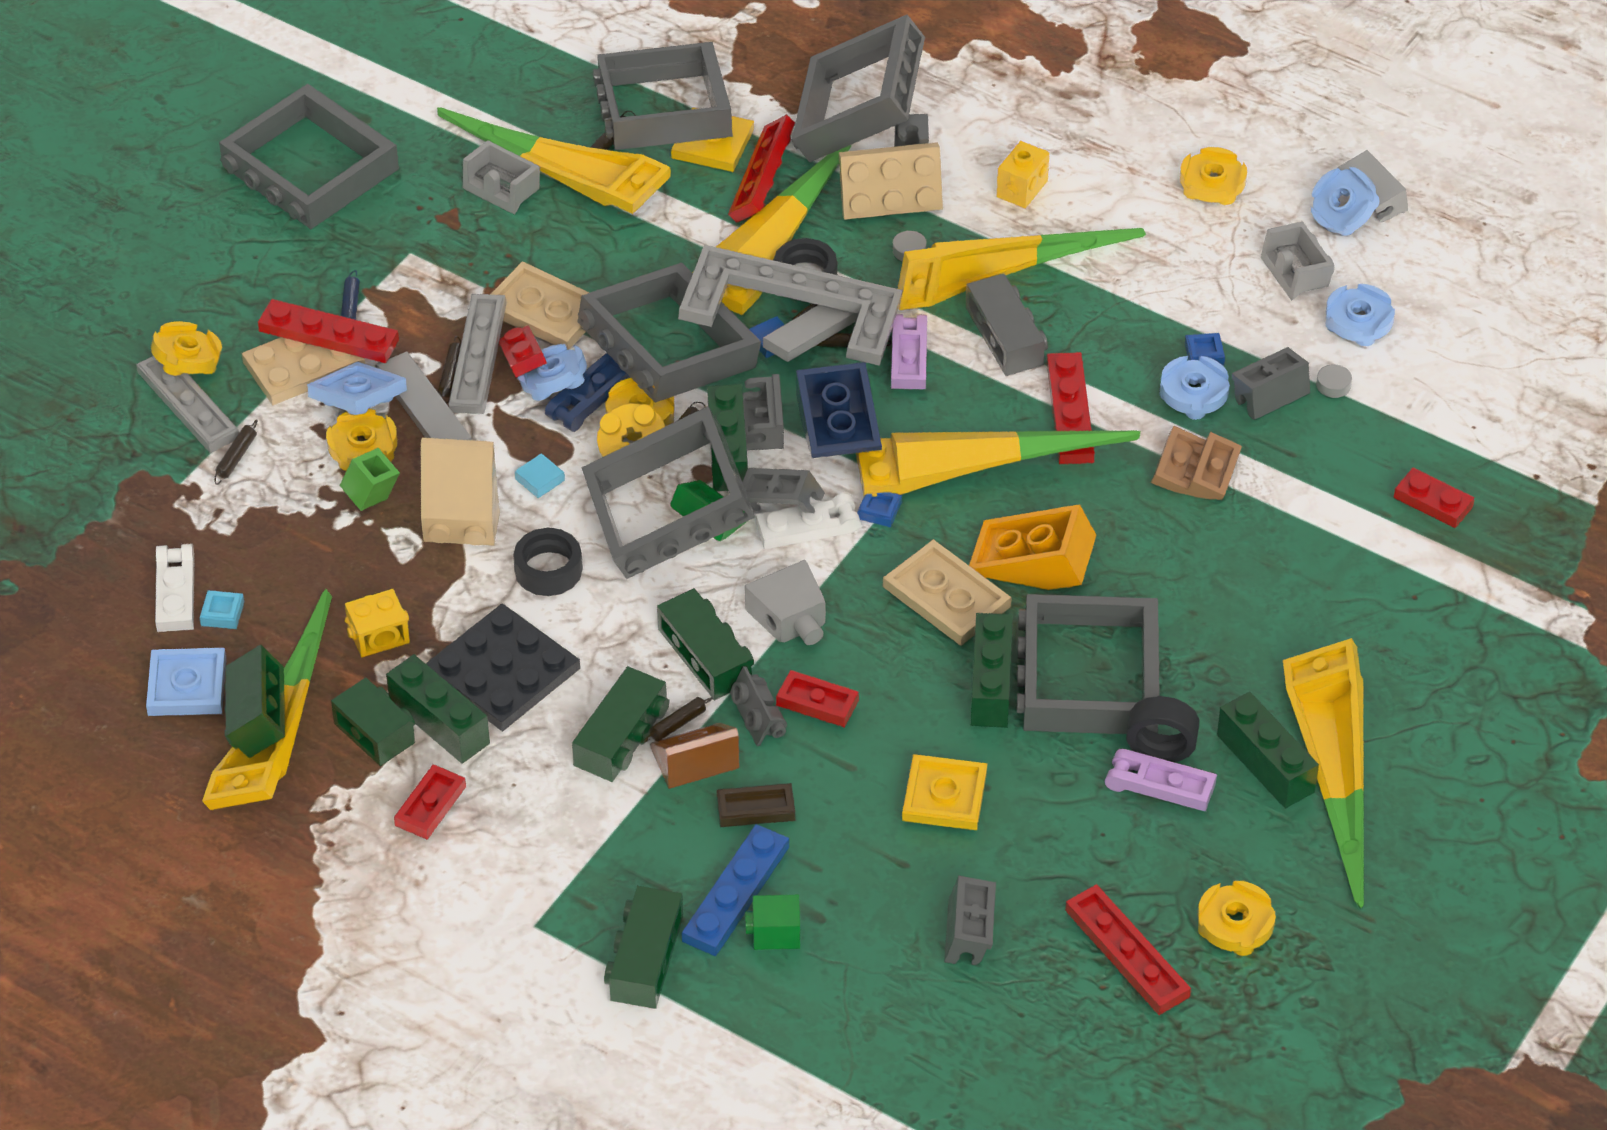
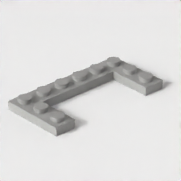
M704 245L679 308L678 319L712 327L728 284L797 299L811 304L836 308L842 311H849L859 315L847 348L846 358L880 366L901 302L903 290Z

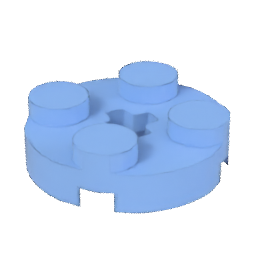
M1349 167L1350 169L1344 170L1337 168L1327 172L1316 183L1312 192L1314 201L1311 213L1314 219L1326 230L1339 233L1342 236L1351 235L1356 229L1365 224L1380 202L1372 180L1355 167ZM1344 195L1347 197L1350 195L1349 201L1344 206L1338 207L1341 204L1338 200L1340 196Z
M1358 284L1357 289L1347 290L1346 285L1336 289L1329 296L1326 305L1325 324L1329 331L1336 333L1342 338L1355 341L1360 346H1370L1374 344L1375 339L1385 336L1391 330L1395 309L1391 306L1389 295L1375 286ZM1361 310L1366 312V315L1355 314Z
M565 344L553 345L542 349L541 351L547 364L519 376L518 379L522 389L526 393L531 394L533 400L541 401L548 398L552 393L565 388L574 389L579 387L585 380L583 373L587 369V362L582 350L575 345V350H567Z
M1188 356L1176 358L1169 362L1162 371L1160 397L1173 409L1185 413L1188 418L1201 419L1206 413L1216 411L1227 401L1230 387L1228 372L1223 365L1209 357L1199 356V361L1188 360ZM1189 384H1201V387L1197 388L1189 386Z

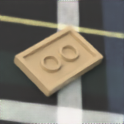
M938 142L839 152L842 215L844 220L943 209L941 159Z
M523 261L490 294L505 295L507 304L503 321L521 328L529 325L534 336L553 345L565 344L567 350H569L586 332L577 321L581 296L589 292Z
M282 337L242 353L244 365L272 406L308 392L307 384L357 361L365 364V358Z
M934 539L883 577V588L960 646L975 635L976 613L1002 614L1011 607V596Z

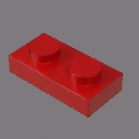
M529 325L523 328H513L504 337L499 339V344L515 377H519L547 364Z
M1414 467L1398 484L1394 492L1395 499L1453 528H1456L1473 508L1475 498Z
M790 670L776 696V706L844 728L859 701L858 691Z
M433 764L394 816L395 826L428 840L466 788L465 777Z

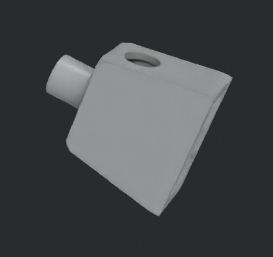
M805 559L745 585L746 611L779 642H786L800 636L806 645H813L823 637L824 632L821 626L825 623L826 603Z

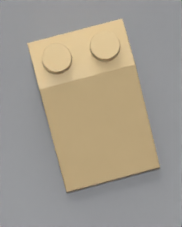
M422 438L421 522L423 541L494 546L500 516L494 442Z

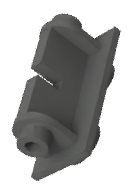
M743 667L732 686L730 694L756 746H760L765 735H772L774 738L782 737L786 733L787 722L783 718L778 706H772L774 699L765 679L757 674L750 675L747 667Z

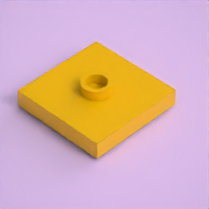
M732 116L733 137L674 143L671 149V158L734 172L754 131V121Z
M913 754L902 811V821L977 830L988 763Z

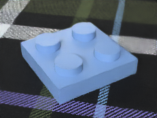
M358 361L307 384L308 397L321 401L324 405L346 410L352 415L364 414L369 408L380 403L393 400V397L407 391L406 378Z
M225 648L151 650L146 703L148 716L222 714L226 669Z

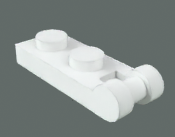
M841 493L835 496L833 500L813 503L811 505L814 506L815 513H805L800 506L756 514V525L764 550L857 531L861 527V521L858 513L853 511L855 504L852 496L848 493Z
M182 544L181 548L168 549L167 545L156 546L155 623L157 632L194 630L193 544ZM182 562V566L169 567V563Z

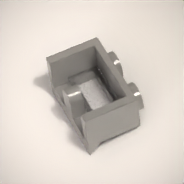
M488 140L463 159V189L514 215L520 204L539 189L540 166Z
M1303 221L1267 229L1261 259L1291 301L1302 292L1329 286L1331 276L1334 273L1333 260L1325 253L1318 243L1316 236L1309 231Z

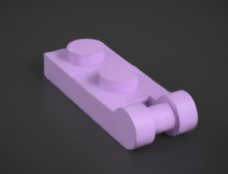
M896 314L892 335L891 389H926L927 315L917 314V318H903V314Z
M1119 749L1116 751L1112 761L1114 768L1108 771L1104 781L1110 790L1116 792L1129 790L1206 811L1216 785L1217 774L1127 749ZM1135 770L1138 771V773H1132L1131 771Z

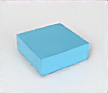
M541 453L515 470V480L537 498H540L565 481L564 471Z
M208 590L200 615L201 626L237 629L244 605L243 594Z

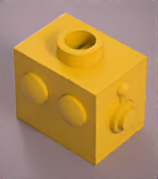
M1020 140L998 167L997 197L1026 209L1048 182L1050 152Z
M394 589L374 595H367L345 603V622L348 625L347 633L349 638H352L355 642L361 658L410 643L408 630L409 616L407 611H404L401 607Z

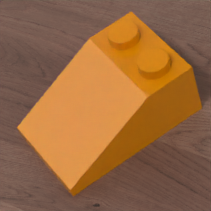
M1080 504L984 520L969 566L985 578L1047 590L1070 588L1082 585L1097 535Z

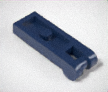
M605 353L583 373L585 379L583 384L574 389L565 388L552 398L545 408V415L554 421L561 420L563 426L572 432L579 430L584 420L607 401L610 389L618 382L631 378L608 353ZM571 404L574 406L571 410L567 409Z

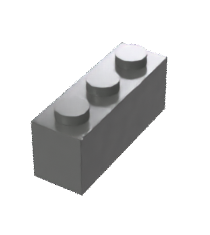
M1004 273L967 283L966 309L1004 375L1009 376L1043 366L1044 351L1048 349L1047 339L1042 330L1038 331L1035 326L1031 310L1023 306L1018 288L1010 284Z

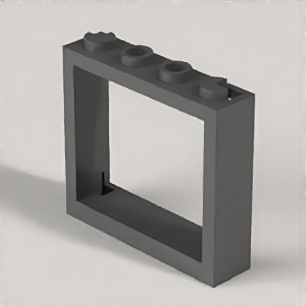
M908 14L810 58L791 139L794 147L799 149L809 162L908 121L925 36ZM888 57L880 96L825 119L833 81Z
M713 42L597 55L598 69H593V81L597 90L602 121H604L606 138L612 137L615 150L733 137L731 106ZM703 76L711 105L709 108L622 118L619 116L612 86Z
M306 84L219 142L220 161L223 167L228 170V173L236 175L250 189H255L261 193L272 205L279 206L289 213L293 220L297 219L309 229L314 228L399 169L396 144L309 84ZM305 117L363 157L362 160L309 196L251 155L252 152Z
M683 263L581 296L577 322L655 403L756 368L761 341L722 302L712 327L698 324L720 347L664 367L613 317V315L667 297H671L681 306L693 275Z
M709 406L581 467L612 559L626 579L674 558L686 550L705 543L711 538L755 518L722 427ZM711 443L730 495L623 546L605 494Z
M1027 594L1026 609H1019L1018 630L1025 631V637H1018V659H1025V665H1018L1017 687H1024V694L1017 693V713H1024V731L1127 734L1130 710L1137 702L1036 699L1037 624L1141 627L1143 700L1148 697L1159 696L1158 598ZM1158 724L1146 726L1148 730L1158 734Z

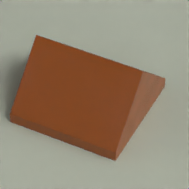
M716 723L668 737L659 742L654 741L650 743L653 755L669 789L739 768V736L737 728L723 723Z

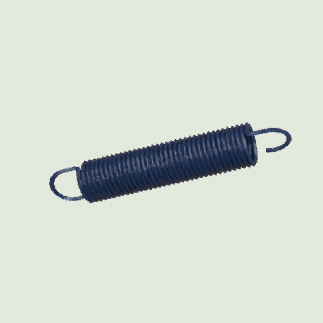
M354 270L344 282L341 316L356 320L360 280L353 276L350 277L353 272H356L357 276V271Z

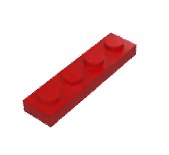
M787 114L765 125L728 213L736 223L748 217L751 218L765 206L764 200L774 184V175L782 164V155L791 141L790 136L795 126V122Z
M271 299L258 321L259 332L382 363L388 361L399 341L398 330Z
M1082 353L1047 354V371L1055 431H1092ZM1094 447L1059 452V464L1094 463Z
M1097 884L1066 901L1065 911L1158 1015L1190 998V986Z

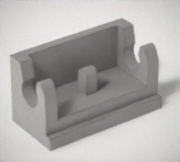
M1368 150L1337 167L1340 170L1355 167L1372 180L1380 201L1379 206L1374 211L1378 213L1389 207L1385 212L1377 216L1381 222L1387 221L1401 212L1405 213L1408 211L1406 188Z

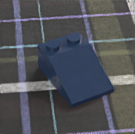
M866 362L796 370V396L802 427L812 458L882 450Z

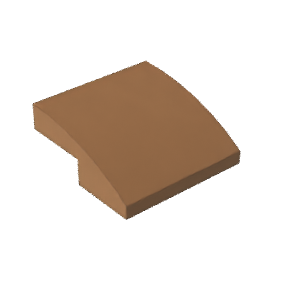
M1173 426L1167 437L1151 483L1189 496L1222 500L1242 446L1212 432L1209 433L1205 440Z

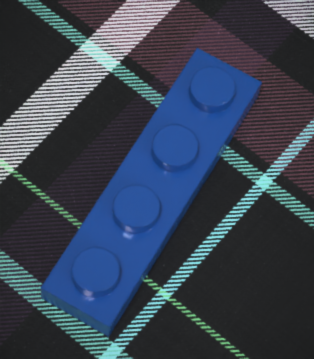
M755 824L683 930L682 942L717 956L744 916L745 911L752 904L753 896L758 895L789 849V838Z

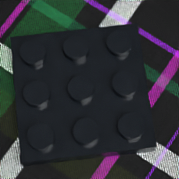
M503 603L425 663L484 712L488 717V721L502 732L580 669V659Z

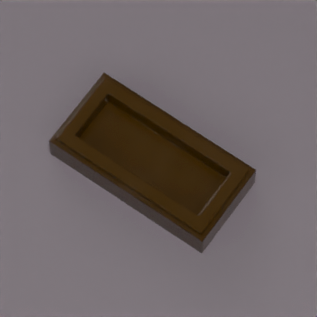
M792 783L717 790L720 827L796 821Z

